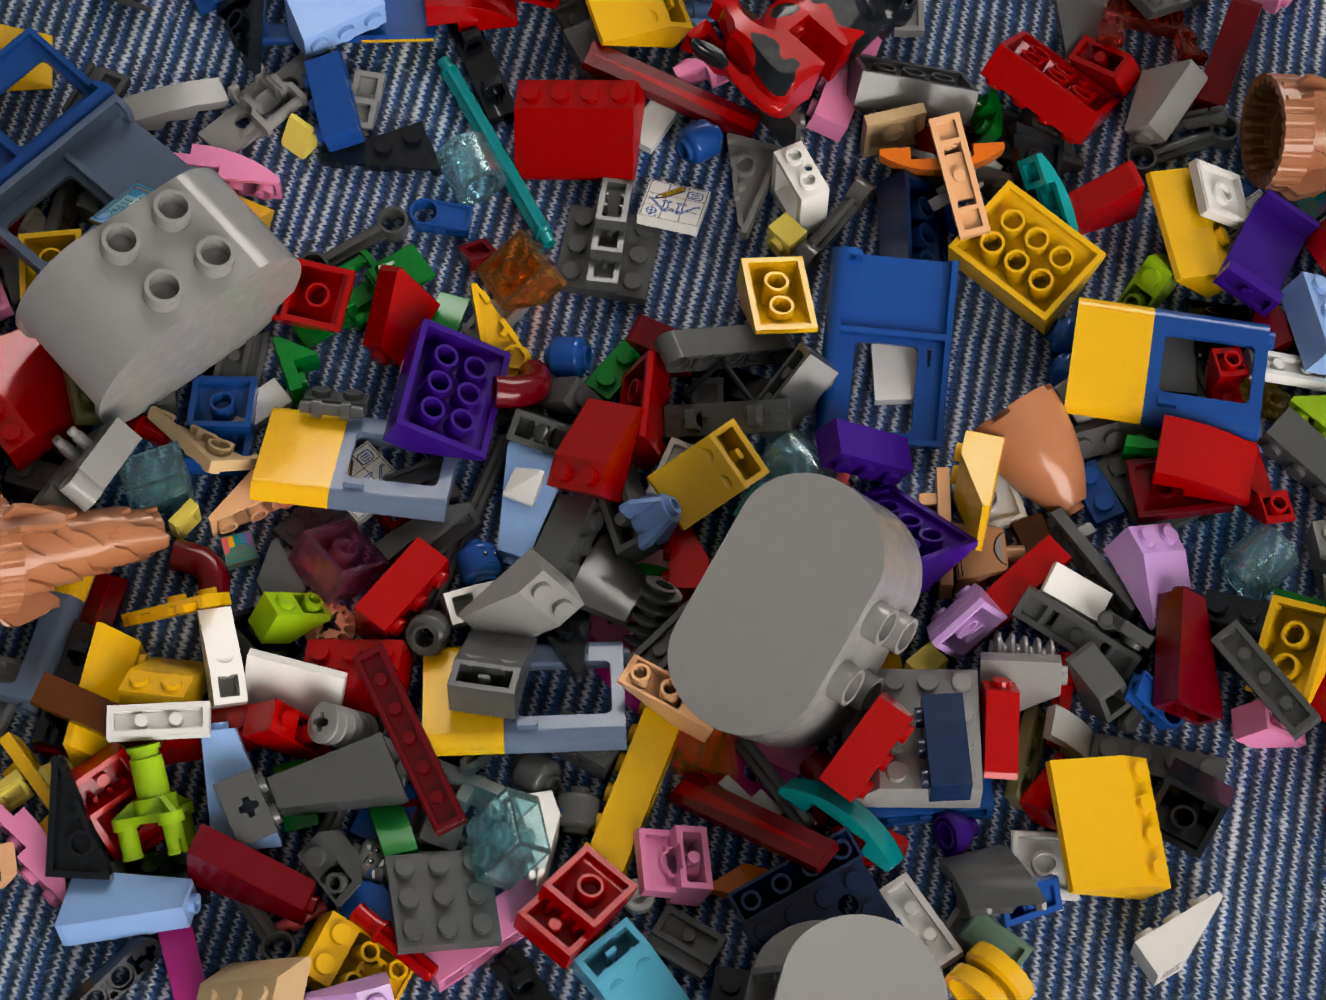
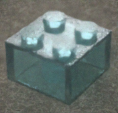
M178 441L130 456L118 470L123 492L131 509L157 506L158 512L164 514L170 511H178L189 498L196 502L190 474Z
M505 787L465 824L475 875L479 882L510 890L551 853L538 796Z

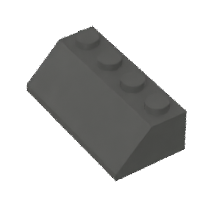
M860 54L848 63L847 97L857 110L863 112H872L873 109L886 111L923 102L927 112L925 123H928V119L959 112L962 125L970 126L979 91L964 72Z

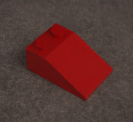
M588 398L554 453L547 486L570 494L621 503L644 408Z

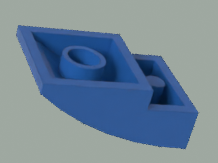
M202 375L195 377L192 382L186 429H190V426L195 424L216 434L219 438L236 444L234 452L242 456L252 455L254 453L256 431L255 417L258 378L249 376ZM236 416L245 419L244 422L233 420ZM184 453L183 459L187 475L246 476L251 471H225L219 474H210L202 470L201 466L193 458Z

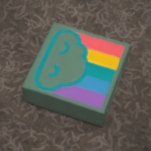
M1324 192L1290 202L1317 221L1326 215V194Z
M251 530L219 538L228 571L260 563Z

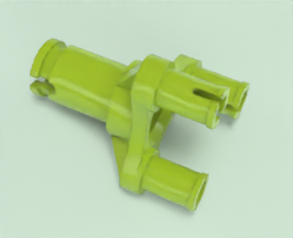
M159 741L126 749L127 755L130 754L131 757L129 764L137 799L132 800L111 820L113 833L118 835L123 862L144 858L137 830L142 824L158 823V826H162L168 856L181 854L182 851L183 853L187 852L188 846L191 845L196 835L192 813L195 812L193 801L177 794L176 790H170L163 755L159 753L158 749L160 747Z

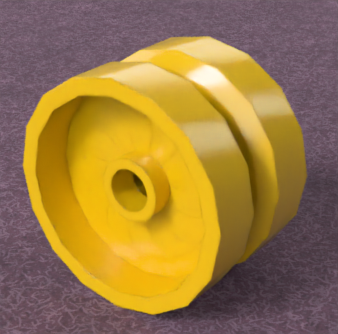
M985 941L977 942L966 953V964L957 963L945 977L946 986L955 1000H1030L1035 992L1032 982L1020 966L1002 950Z

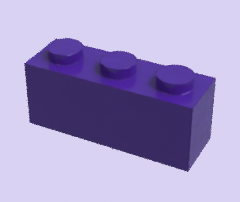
M838 418L833 419L815 431L819 465L821 467L832 469L837 473L855 475L860 479L882 482L883 485L887 486L898 484L902 478L913 473L907 437Z

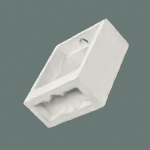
M802 140L774 151L770 191L782 212L789 214L807 230V235L812 234L827 219L830 189ZM811 167L812 170L807 171L805 168Z

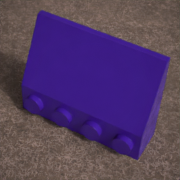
M423 318L409 339L383 441L416 453L484 461L498 408L492 406V379L494 375L506 376L511 353Z
M884 485L861 493L893 512L911 532L917 544L922 562L923 576L920 594L926 592L978 546L976 538L894 485Z

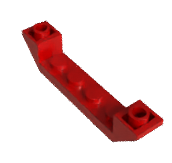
M1240 347L1212 348L1209 351L1206 398L1244 403L1239 386L1247 378L1249 372ZM1248 441L1258 447L1257 442ZM1258 448L1248 507L1241 506V509L1264 525L1294 522L1296 517L1287 490L1272 491Z

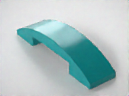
M1038 153L1017 161L1025 190L1035 189L1040 204L1079 232L1069 195L1059 175L1042 153Z
M804 778L791 779L780 787L777 792L803 812L808 811L815 805L844 827L847 826L852 833L866 842L861 850L863 855L888 873L902 861L903 855L886 827L855 799L851 803L827 784Z

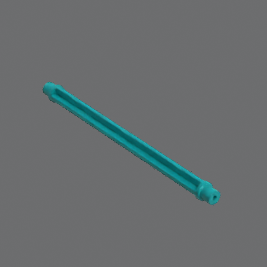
M448 56L441 57L437 64L441 70L442 78L452 95L456 98L457 104L537 241H540L544 249L552 248L556 241L552 235L551 227L540 208L535 204L533 196L508 153L503 149L500 139L475 96L470 92L464 77L457 65L453 64Z

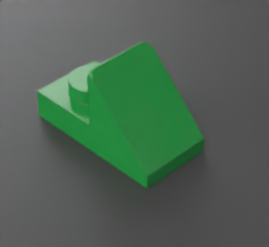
M280 336L273 337L275 355L290 398L293 401V406L298 405L300 400H303L304 390L309 389L304 373L320 368L318 353Z

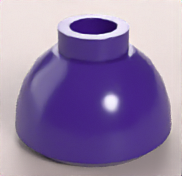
M942 811L936 815L933 830L938 846L950 857L963 854L969 849L974 837L979 833V826L973 817L967 818L964 814L957 811Z

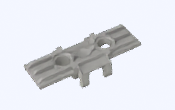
M301 52L276 73L269 75L265 72L264 65L261 64V73L255 75L254 81L242 91H240V87L236 82L231 84L227 89L234 106L197 134L198 137L208 146L239 153L258 137L262 139L264 136H271L273 129L292 113H295L301 107L306 108L309 105L308 98L312 94L307 92L302 79V75L306 74L304 61L316 58L317 56L306 59ZM285 102H287L285 105H283L280 109H278V110L275 112V110H276L277 108H279L282 104H284ZM239 119H251L250 124L244 129L236 126V122Z

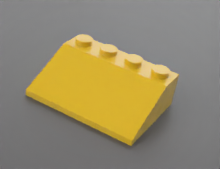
M1008 180L984 206L991 232L961 241L957 236L948 246V261H959L958 269L1045 335L1056 319L1061 318L1104 260L1106 253Z
M1117 755L1059 759L1045 762L1068 893L1144 900L1170 889L1171 883L1147 758Z

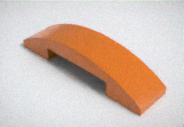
M1004 142L973 143L971 158L975 169L981 168L1002 156L1005 149ZM910 147L879 149L878 162L897 171L906 169L918 176H942L938 158L911 159Z

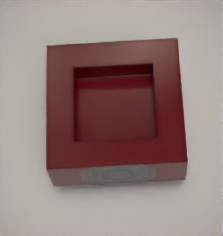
M486 238L457 246L458 257L471 272L483 270L488 266L499 263V252Z

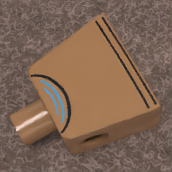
M952 523L968 533L965 524ZM987 526L982 551L973 549L953 567L954 593H958L965 586H972L975 583L981 588L991 586L1009 569L1008 565H1014L1026 554L1025 546H1006L1004 529Z

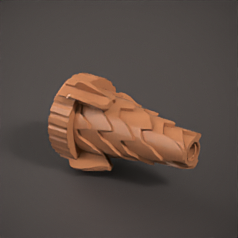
M1278 73L1258 75L1247 91L1240 122L1239 142L1241 161L1243 162V169L1247 174V179L1254 187L1264 189V191L1271 189L1274 192H1278L1287 201L1300 200L1326 191V78L1315 74H1306L1303 77L1296 74Z
M0 493V623L5 627L12 628L27 624L47 614L53 608L60 607V599L49 592L55 590V586L83 581V577L112 573V567L126 566L131 563L145 561L154 556L157 551L168 548L170 535L165 531V524L161 514L158 512V507L151 506L131 509L126 506H113L90 509L83 512L78 506H38L29 503H12L9 505L7 499Z

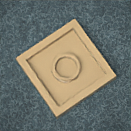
M924 103L864 115L860 140L862 157L878 155L879 149L897 148V145L910 148L917 146L914 136L924 129L927 112Z

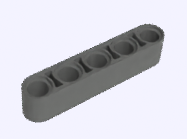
M750 324L672 330L661 334L654 341L657 352L668 373L708 370L720 359L726 360L731 368L784 363L796 348L789 333L755 335Z

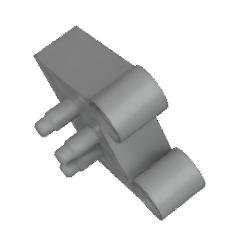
M119 417L112 419L88 434L78 430L75 426H71L67 430V434L76 443L75 447L68 440L63 439L60 435H56L52 439V443L66 459L31 504L38 506L59 505L64 507H75L77 505L83 512L90 509L142 439Z

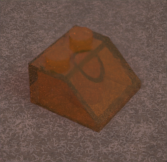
M523 229L518 230L475 269L498 305L505 312L543 305L568 284L543 247Z

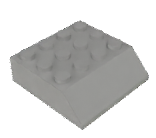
M879 669L877 675L885 680L882 692L886 691L913 716L914 708H920L921 694L963 693L973 780L970 800L929 802L928 789L921 788L920 770L925 768L924 758H918L917 738H922L921 728H915L904 744L897 741L890 750L895 757L884 772L878 768L870 778L875 784L865 798L862 800L857 796L855 800L864 807L980 808L983 793L978 670ZM857 710L855 711L851 720L842 729V745L865 714ZM914 719L910 723L913 727H915Z

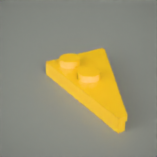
M477 283L470 284L478 340L511 353L506 376L518 375L520 366L524 362L532 360V355L527 348L521 345L519 337L511 326L491 303L492 300Z
M217 587L198 590L197 596L187 598L186 594L166 597L167 603L121 614L124 627H130L196 613L197 610L232 605L230 592L218 593Z

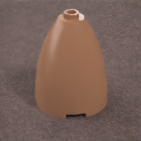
M1051 383L1046 386L1042 385L1009 404L1007 408L996 414L992 420H986L973 430L974 432L1005 437L999 475L1027 499L1051 512L1061 507L1069 517L1085 507L1082 501L1087 498L1086 474L1080 444L1070 417Z

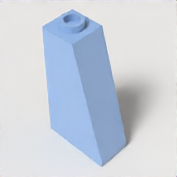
M509 441L507 445L503 491L515 467L545 471V482L533 507L502 496L497 553L505 569L512 566L530 548L534 549L559 495L564 492L547 486L554 455L513 441Z
M228 722L211 723V737L201 738L210 827L235 839L213 784L253 768L237 727L229 728ZM248 796L244 797L245 804L241 806L242 812H249L251 816L256 815L254 809L259 806L257 800L250 801ZM279 831L247 846L254 850L282 847L283 838Z
M114 873L113 880L71 878L54 926L63 946H75L189 928L194 914H198L200 911L201 895L197 893L193 880L188 878Z

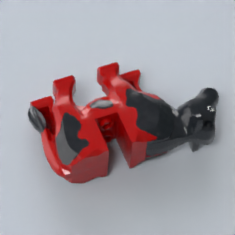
M713 0L708 16L718 22L724 40L717 36L712 24L705 18L686 34L681 50L687 53H694L697 59L708 65L714 74L728 78L754 106L770 116L782 119L789 116L802 102L810 98L820 75L828 82L831 81L844 65L857 58L877 36L881 40H885L895 27L905 26L912 18L917 2L916 0H773L775 3L768 7L760 19L752 20L742 9L739 0Z

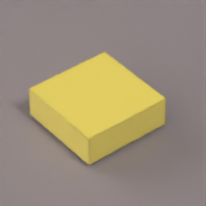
M191 498L168 520L171 535L176 539L183 540L202 520L199 505Z
M17 769L0 780V804L9 812H12L34 796Z

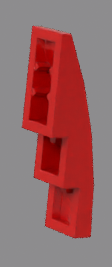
M1050 535L1026 553L985 591L1006 614L1007 618L977 644L972 651L1015 617L1012 615V612L1029 585L1034 586L1038 590L1041 589L1053 563L1059 562L1067 566L1071 562L1072 557Z

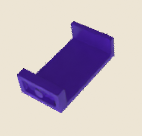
M1268 189L1253 204L1213 283L1263 317H1266L1280 304L1284 296L1280 289L1306 239L1319 228L1321 223L1284 199L1281 195Z

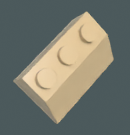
M303 956L230 963L200 983L196 1000H303L312 958Z

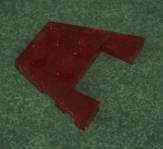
M1106 0L1096 36V43L1121 48L1126 41L1124 29L1138 30L1157 37L1173 38L1179 61L1192 59L1196 65L1204 66L1209 58L1206 50L1200 51L1196 41L1198 37L1194 30L1187 29L1184 24L1185 15L1182 10L1147 21L1129 0Z

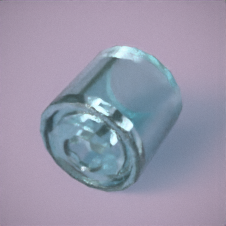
M465 132L453 137L440 148L436 156L438 166L457 201L461 204L471 205L485 201L497 194L507 181L505 170L487 137L481 132Z
M792 430L779 436L769 445L761 458L770 473L764 476L767 481L792 473H815L831 477L834 472L832 469L819 465L817 447L799 430Z
M1262 523L1251 529L1221 557L1220 561L1222 573L1233 589L1246 598L1259 601L1268 596L1299 565L1298 554L1288 539L1277 529Z

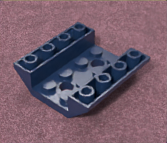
M847 826L828 837L835 840L840 849L820 874L790 860H786L726 894L740 926L757 955L770 938L789 926L805 921L826 920L845 915L838 908V901L843 895H850L856 900V910L852 914L878 916L903 926L900 919L893 916L861 859L864 855Z

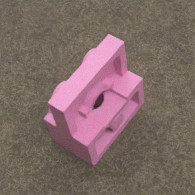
M675 824L670 830L638 827L633 833L640 896L666 898V904L699 906L714 890L707 827Z

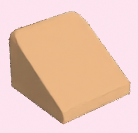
M13 842L0 844V872L2 879L0 881V889H4L17 875L18 871Z

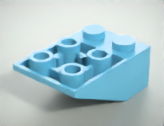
M627 917L573 959V973L597 1000H690L651 944Z

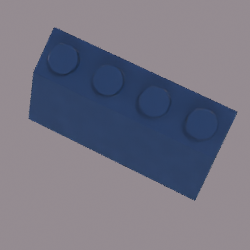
M906 169L877 182L878 255L948 262L947 228L945 227L943 217L945 206L933 211L928 200L937 195L935 190L937 187Z

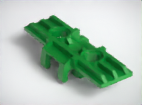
M413 243L379 262L375 261L367 249L359 251V256L339 266L358 271L365 266L367 267V272H365L366 281L352 289L342 330L345 328L349 330L354 327L359 331L367 326L378 271L382 264L401 267L420 286L436 278L435 273ZM290 326L302 344L309 349L336 334Z

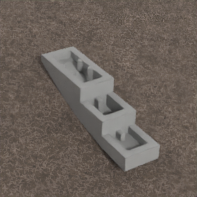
M220 77L162 86L122 98L130 107L134 120L147 131L164 129L167 121L195 119L198 111L226 109L229 103Z

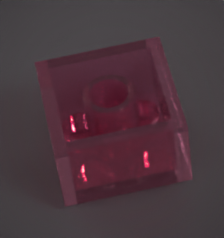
M349 518L302 531L288 557L289 562L327 604L368 592L381 578L389 563Z

